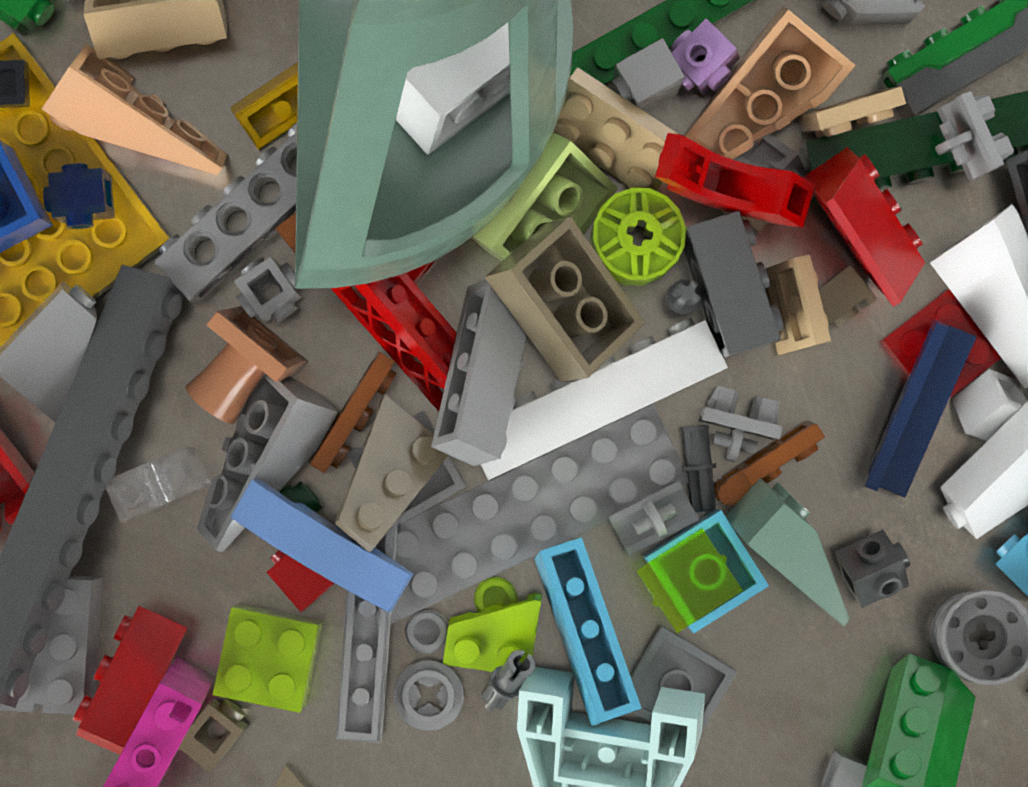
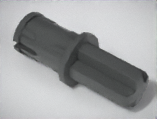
M681 279L675 281L666 293L668 309H672L675 314H689L695 311L701 302L699 285L692 280Z
M709 425L681 427L686 463L682 470L686 471L688 475L689 501L695 512L712 511L716 507L712 468H717V466L711 460Z
M513 651L508 656L504 665L494 669L490 675V683L481 693V699L486 702L484 707L486 710L491 712L494 708L502 710L510 699L518 697L523 682L535 670V661L530 654L527 655L523 662H520L519 660L525 651Z

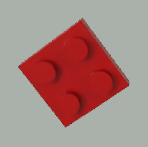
M948 288L887 334L880 342L908 377L933 319L975 335V342L951 393V398L998 362L1001 357Z

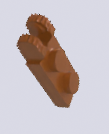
M806 420L782 435L780 439L774 440L736 465L733 469L722 475L721 479H717V482H714L715 498H717V501H721V504L733 507L759 478L765 483H769L782 473L779 467L793 458L796 462H799L815 453L819 448L816 443L825 438V435L817 424Z

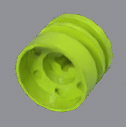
M632 187L614 194L601 206L590 232V245L619 285L641 288L658 282L677 263L685 246L686 226L680 209L668 196L651 188ZM636 226L643 227V235L650 237V240H644L640 246L634 245L633 237L627 234V232H633Z

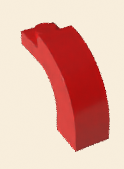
M667 133L655 174L656 178L668 184V190L693 201L729 213L739 211L740 215L744 217L799 228L804 226L815 184L793 171L742 163L714 153L682 134Z

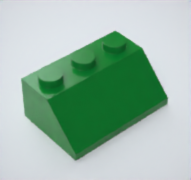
M910 653L891 668L862 787H956L976 696L950 668Z

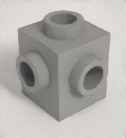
M271 256L266 260L263 257L258 258L248 264L241 271L243 275L234 281L242 292L236 298L251 318L258 315L265 322L272 318L276 323L285 319L297 309L294 303L302 298L297 289H295L294 270L288 262L280 266ZM269 285H277L280 293L268 300L265 297V289Z

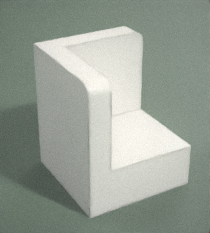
M988 369L958 393L952 402L965 434L988 441L1027 400L1017 379Z

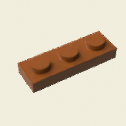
M379 351L377 352L333 422L331 429L325 435L318 450L309 461L311 466L324 474L329 466L335 469L340 466L350 449V446L344 442L353 428L359 432L363 429L373 413V409L368 407V404L377 391L384 395L397 373L391 370L395 363L394 360Z

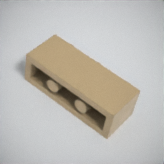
M85 0L83 14L98 59L109 57L123 59L134 53L152 50L166 52L177 46L195 43L209 45L220 39L227 38V14L223 0Z

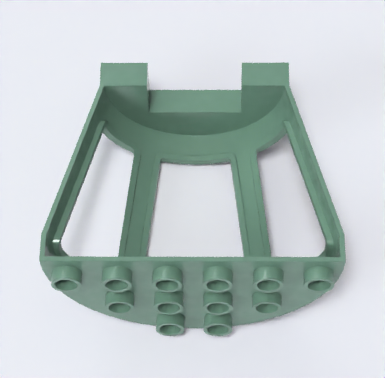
M299 0L295 289L338 288L361 285L404 274L433 262L462 245L485 227L506 206L541 156L556 127L566 98L573 53L571 0ZM508 23L510 94L427 155L396 121L407 72L413 67L433 63L460 53L488 38Z

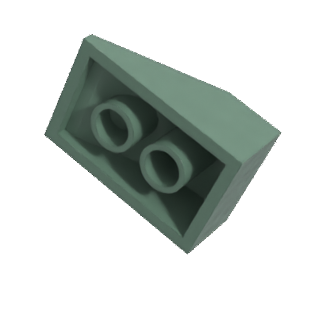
M759 478L725 517L748 546L842 626H845L850 619L817 531L805 520L810 512L780 483L777 482L771 488Z

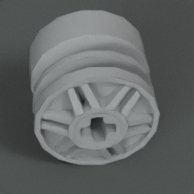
M969 590L955 594L939 606L931 621L930 642L934 655L942 666L950 668L959 678L972 683L995 686L1013 681L1028 668V611L1020 601L1003 592ZM977 624L980 630L987 631L988 634L987 639L980 641V648L978 643L969 640V633L976 632Z

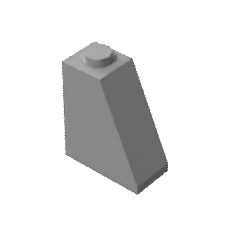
M64 281L0 347V377L55 423L88 347L97 320V310L93 307L96 303L95 299L81 286L76 284L71 288Z

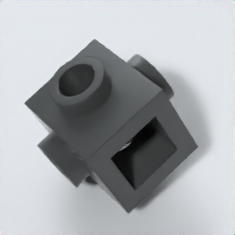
M884 530L862 537L854 543L835 551L842 578L861 608L883 598L892 597L900 590L909 586L905 568L910 566L909 558L903 546L899 542L892 544Z

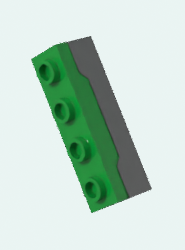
M998 0L1000 4L988 11L981 5L960 19L963 26L951 33L944 27L923 41L926 46L924 49L914 55L907 49L886 62L889 69L879 78V81L884 89L902 86L906 104L896 107L902 119L920 115L1028 51V0Z

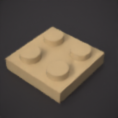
M902 86L867 93L803 113L797 118L801 132L815 131L816 137L825 135L828 137L851 130L850 121L856 120L859 125L895 116L893 108L906 104Z

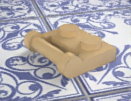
M811 256L795 257L766 268L770 287L766 288L770 305H777L784 326L783 330L778 331L781 339L775 343L777 355L788 354L831 342L828 318L823 310L818 289V277L813 269Z

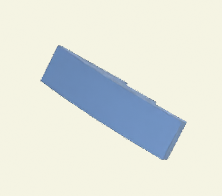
M260 479L251 480L230 517L307 568L387 612H392L413 576L412 572L377 548L368 552L338 526H335L302 502L293 503Z

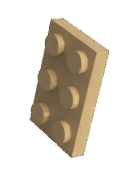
M578 67L569 78L566 98L553 131L572 141L597 167L609 172L627 184L629 188H651L655 191H658L663 184V181L656 178L655 174L667 133L678 134Z

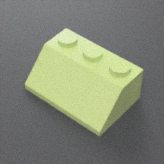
M552 132L541 156L512 199L471 239L490 255L502 262L543 224L570 216L584 234L597 217L601 206L611 198L618 187L572 141Z

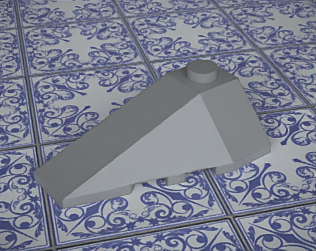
M265 374L246 401L240 413L233 438L225 437L221 450L227 453L222 474L212 479L197 527L198 531L215 551L223 552L245 529V527L230 517L251 480L260 479L279 492L318 450L338 413L318 392L291 377L275 382Z

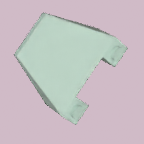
M535 667L534 672L523 682L519 690L517 731L534 787L681 786L694 760L702 734L704 693L661 687L652 711L651 724L611 719L591 726L587 714L572 712L573 672Z

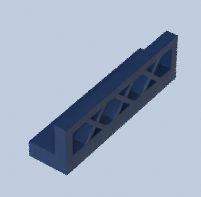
M933 319L864 477L865 487L874 491H878L880 487L904 498L906 497L975 342V335Z

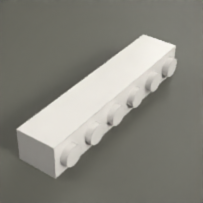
M692 318L686 319L668 328L671 336L655 343L652 336L628 347L632 355L617 362L612 355L589 378L561 382L558 379L550 383L553 391L537 399L533 391L516 399L513 410L510 412L506 430L507 443L501 454V459L481 464L487 479L490 480L727 369L728 367L706 320L695 325Z

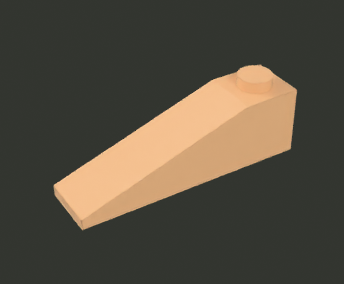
M782 6L732 70L729 79L716 91L684 136L714 153L734 160L751 149L755 140L759 139L761 141V137L769 133L772 134L776 130H781L798 116L825 102L856 65L790 10Z
M87 43L71 63L42 110L50 114V119L56 125L65 130H75L84 136L218 175L228 155L188 121L183 119L174 121L170 118L168 110L164 107L166 103L155 94L148 96L140 93L131 85L135 79L133 75L109 58L98 59L95 49Z

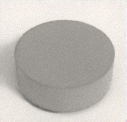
M422 609L415 612L407 621L405 627L406 640L411 648L417 652L424 654L434 653L440 650L446 643L448 622L440 612L434 609Z

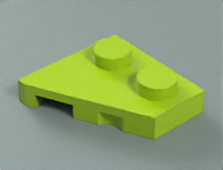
M533 593L527 595V600L503 606L502 603L485 607L479 613L468 612L450 617L443 664L493 672L496 667L504 665L508 656L513 651H525L519 660L520 662H523L528 654L533 657L542 594Z

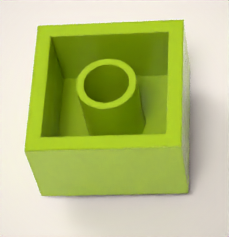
M242 603L232 606L213 695L301 713L306 707L324 620Z

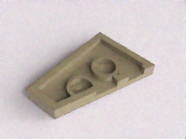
M386 394L380 399L375 419L363 445L361 457L355 473L352 475L335 524L368 552L375 548L449 456L432 448L434 434Z

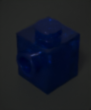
M73 163L62 165V172L48 173L49 186H45L43 189L46 211L52 213V218L61 223H66L68 229L94 227L93 220L115 218L112 179L108 172L102 168L88 169V164Z

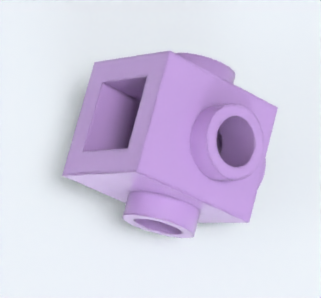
M707 19L693 32L690 30L683 32L671 46L673 50L672 55L685 76L681 86L688 92L695 87L702 95L710 88L713 91L719 89L731 76L732 71L730 68L740 59L737 48Z

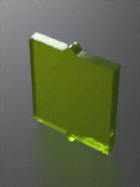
M703 528L698 529L636 570L653 596L652 604L655 607L659 606L676 633H679L743 591L726 565L727 557L718 553Z

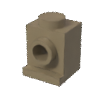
M851 265L841 270L818 288L828 323L831 325L834 322L838 328L859 313L855 305L859 304L863 309L878 300Z
M213 699L191 725L179 749L211 773L249 726L242 721V718L245 716L244 711L228 699H224L221 704ZM218 722L225 727V735L222 737L213 735L211 732L212 723Z

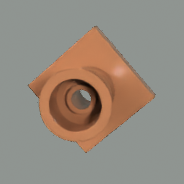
M242 306L217 311L207 323V326L223 338L227 344L185 388L190 397L208 413L221 421L234 424L246 401L265 374L275 382L297 374L308 360L255 317L251 318Z

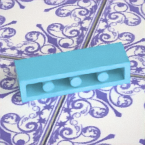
M582 537L539 551L534 561L591 726L642 709Z

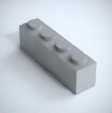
M486 279L467 287L431 445L432 448L472 466L501 459V454L507 443L506 430L510 412L515 404L514 392L518 373L524 362L523 349L527 335Z

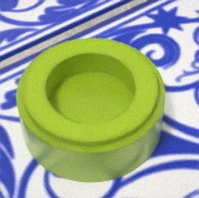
M492 576L483 580L477 586L474 594V604L478 613L483 611L485 607L502 603L503 606L517 603V592L514 585L506 578Z

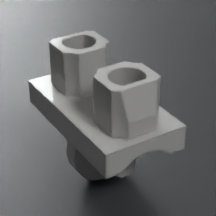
M969 91L937 109L943 123L940 125V128L946 139L945 142L935 146L937 154L939 156L951 151L957 166L962 165L969 182L1004 165L1003 160L1013 153L1014 149L1008 136L1003 133L991 136L985 123L995 116V108L989 95L974 97L972 92Z
M716 386L709 399L708 406L701 408L698 421L732 429L731 435L715 431L712 444L727 447L726 460L735 462L740 451L751 454L756 453L758 442L743 438L744 433L771 440L780 439L783 426L777 425L779 401L755 396L750 417L748 418L734 414L739 391Z
M676 481L608 516L628 556L699 521L680 481Z

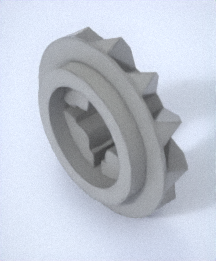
M419 661L409 666L399 676L395 685L394 703L398 714L408 725L418 730L435 731L446 727L455 720L463 705L464 691L459 677L453 669L440 661ZM416 681L428 688L434 684L437 685L440 681L443 683L437 693V698L440 701L439 704L443 707L442 709L431 702L421 705L418 709L415 708L422 694L418 689L419 686L415 683Z

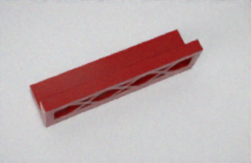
M404 273L368 284L353 285L365 299L360 298L351 286L331 288L439 411L443 392L438 387L445 388L457 332L411 278ZM382 322L388 324L394 332L388 330ZM410 354L417 357L422 364L416 362Z

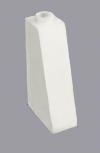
M1011 204L948 247L930 264L1026 389L1028 388V236L1017 210Z
M1028 401L940 487L947 501V505L943 507V510L948 519L957 529L964 526L976 539L1028 505Z

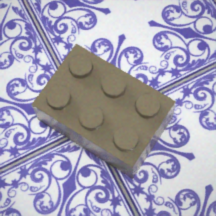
M570 216L543 224L485 276L491 287L561 382L589 378L645 324L641 315Z

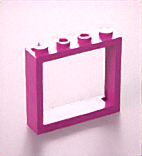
M176 656L159 683L103 787H158L199 712L215 676Z

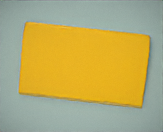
M298 62L230 108L258 150L297 123Z

